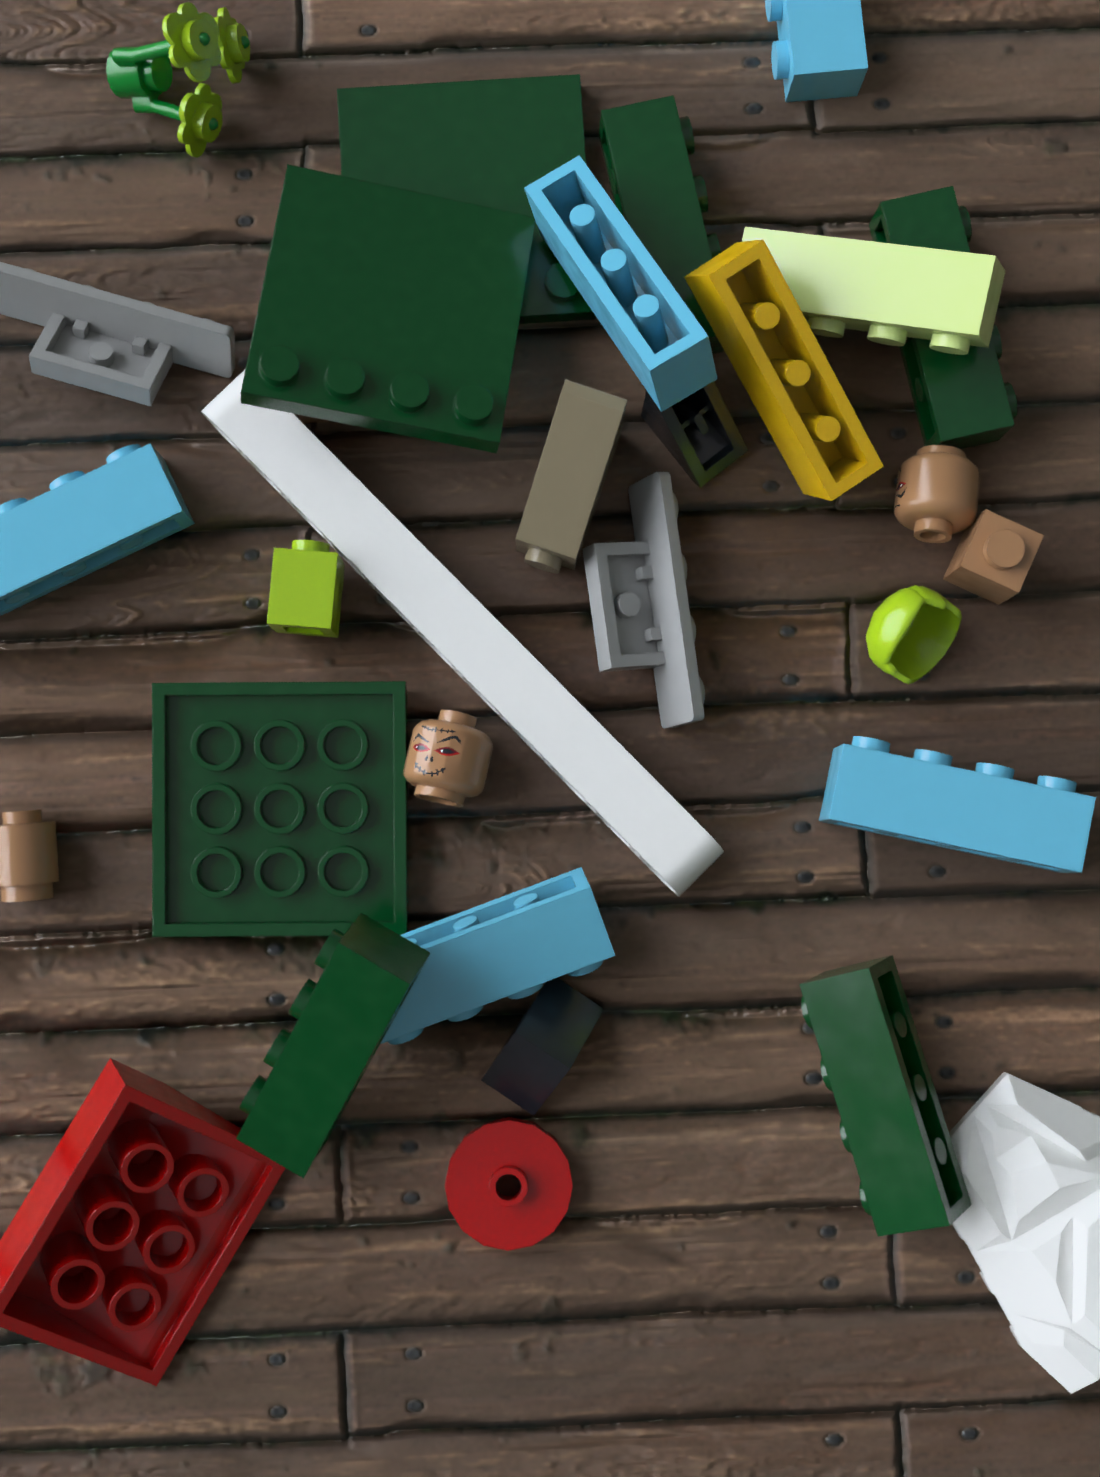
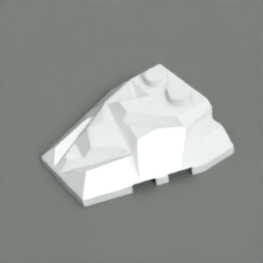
M1003 1072L949 1132L972 1204L952 1225L958 1236L967 1244L981 1270L979 1274L988 1290L995 1295L1011 1324L1009 1328L1018 1344L1072 1394L1100 1379V1116L1009 1073Z

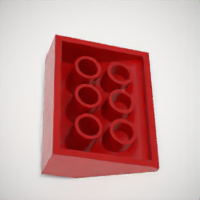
M110 1058L0 1240V1327L157 1386L286 1168L237 1140L236 1138L241 1130L238 1126L167 1084Z

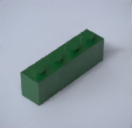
M674 95L601 110L599 139L615 206L709 336L712 354L723 352L722 345L684 278L721 253L717 235L715 233L706 234L702 213L708 212V196L703 176L701 174L693 176L688 155H692L695 152L693 130L689 117L679 118Z
M953 186L882 201L869 224L874 242L970 253L968 245L972 236L970 216L965 206H958ZM995 324L989 348L970 345L969 352L966 355L936 351L929 347L931 340L906 337L905 345L899 347L924 446L947 445L964 449L998 441L1014 426L1013 419L1017 416V400L1012 385L1009 382H1003L998 362L1002 356V342L999 330Z
M360 913L345 934L334 929L314 964L324 969L317 983L311 979L306 981L288 1014L298 1019L292 1032L286 1028L280 1031L263 1062L273 1067L267 1079L261 1075L256 1078L239 1107L241 1111L248 1114V1117L236 1139L304 1179L329 1139L427 961L430 952L363 913Z
M893 955L825 971L799 984L803 995L801 999L802 1014L807 1025L814 1030L822 1056L820 1062L822 1078L826 1087L834 1094L841 1117V1139L846 1150L853 1155L859 1174L860 1200L865 1212L872 1216L878 1237L950 1226L972 1204Z

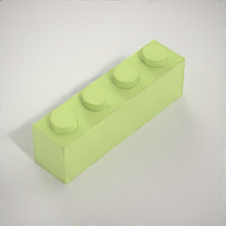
M753 227L744 228L742 242L764 239L813 334L842 338L845 329L867 331L868 340L891 346H904L906 337L931 340L929 346L931 349L958 355L968 354L970 345L989 348L1005 275V269L995 255Z

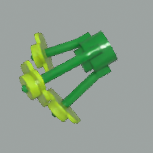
M186 2L179 5L177 12L169 13L164 17L162 30L166 40L139 47L114 48L109 53L107 59L106 73L113 93L121 99H132L133 109L136 113H156L181 121L177 132L178 141L185 144L186 152L189 156L198 158L204 153L207 143H212L218 137L223 118L221 97L217 93L211 92V87L208 84L199 82L206 81L210 77L211 67L220 64L223 69H226L231 83H240L245 62L250 60V41L245 27L241 23H237L235 18L230 17L226 7L219 8L217 17H213L206 12L198 13L194 4ZM171 63L177 68L184 67L189 79L199 83L194 93H187L183 97L180 106L158 100V96L162 92L167 91L171 86L173 78Z

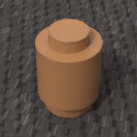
M42 809L2 812L3 824H0L1 902H23L54 898L53 882L59 881L56 821H42Z

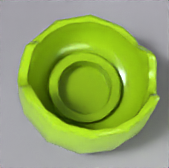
M914 585L898 590L887 597L872 614L866 633L869 658L883 672L892 675L903 683L911 684L929 673L948 651L958 633L962 620L961 611L941 594L930 588Z

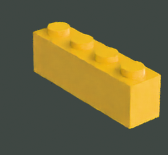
M764 239L736 242L684 277L803 494L833 501L884 467Z

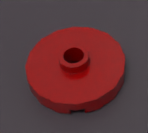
M512 1117L485 1123L466 1134L450 1157L444 1184L449 1211L462 1231L483 1246L506 1251L533 1246L553 1233L568 1211L573 1188L568 1158L556 1138L534 1122ZM506 1174L516 1176L521 1183L518 1193L512 1196L500 1193L496 1182L501 1176Z

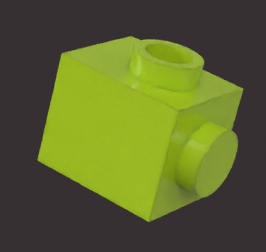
M293 540L292 549L274 547L267 624L276 633L338 638L345 564L337 552H330V545L328 543L315 540Z

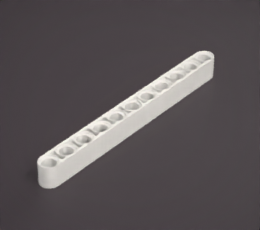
M245 370L238 375L201 411L207 420L671 891L680 897L724 853V850L716 840L293 413L242 404L241 388Z

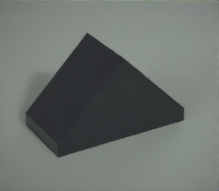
M715 381L662 412L646 391L641 417L691 480L700 488L748 451Z
M559 978L545 982L481 1081L534 1116L572 1067L604 1008Z

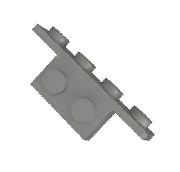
M0 262V314L44 326L41 335L29 354L31 372L34 374L151 406L172 363L230 378L235 369L234 329L228 325L156 306L150 302H142L99 290L89 285H82L42 274L32 269Z
M655 472L630 485L628 489L635 542L593 543L582 550L599 672L653 668L661 726L666 729L680 727L704 719L705 688L698 672L694 644L696 626L693 617L690 615L686 588L687 563L684 555L681 553L677 525L678 501L672 490L670 473Z

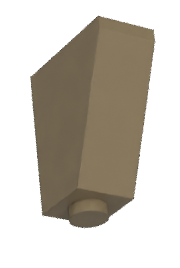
M565 379L515 539L516 551L526 554L524 562L528 565L556 574L560 572L561 566L575 570L622 433L627 399Z

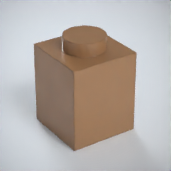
M985 509L976 517L974 523L964 531L943 580L1000 605L1020 592L1044 535Z

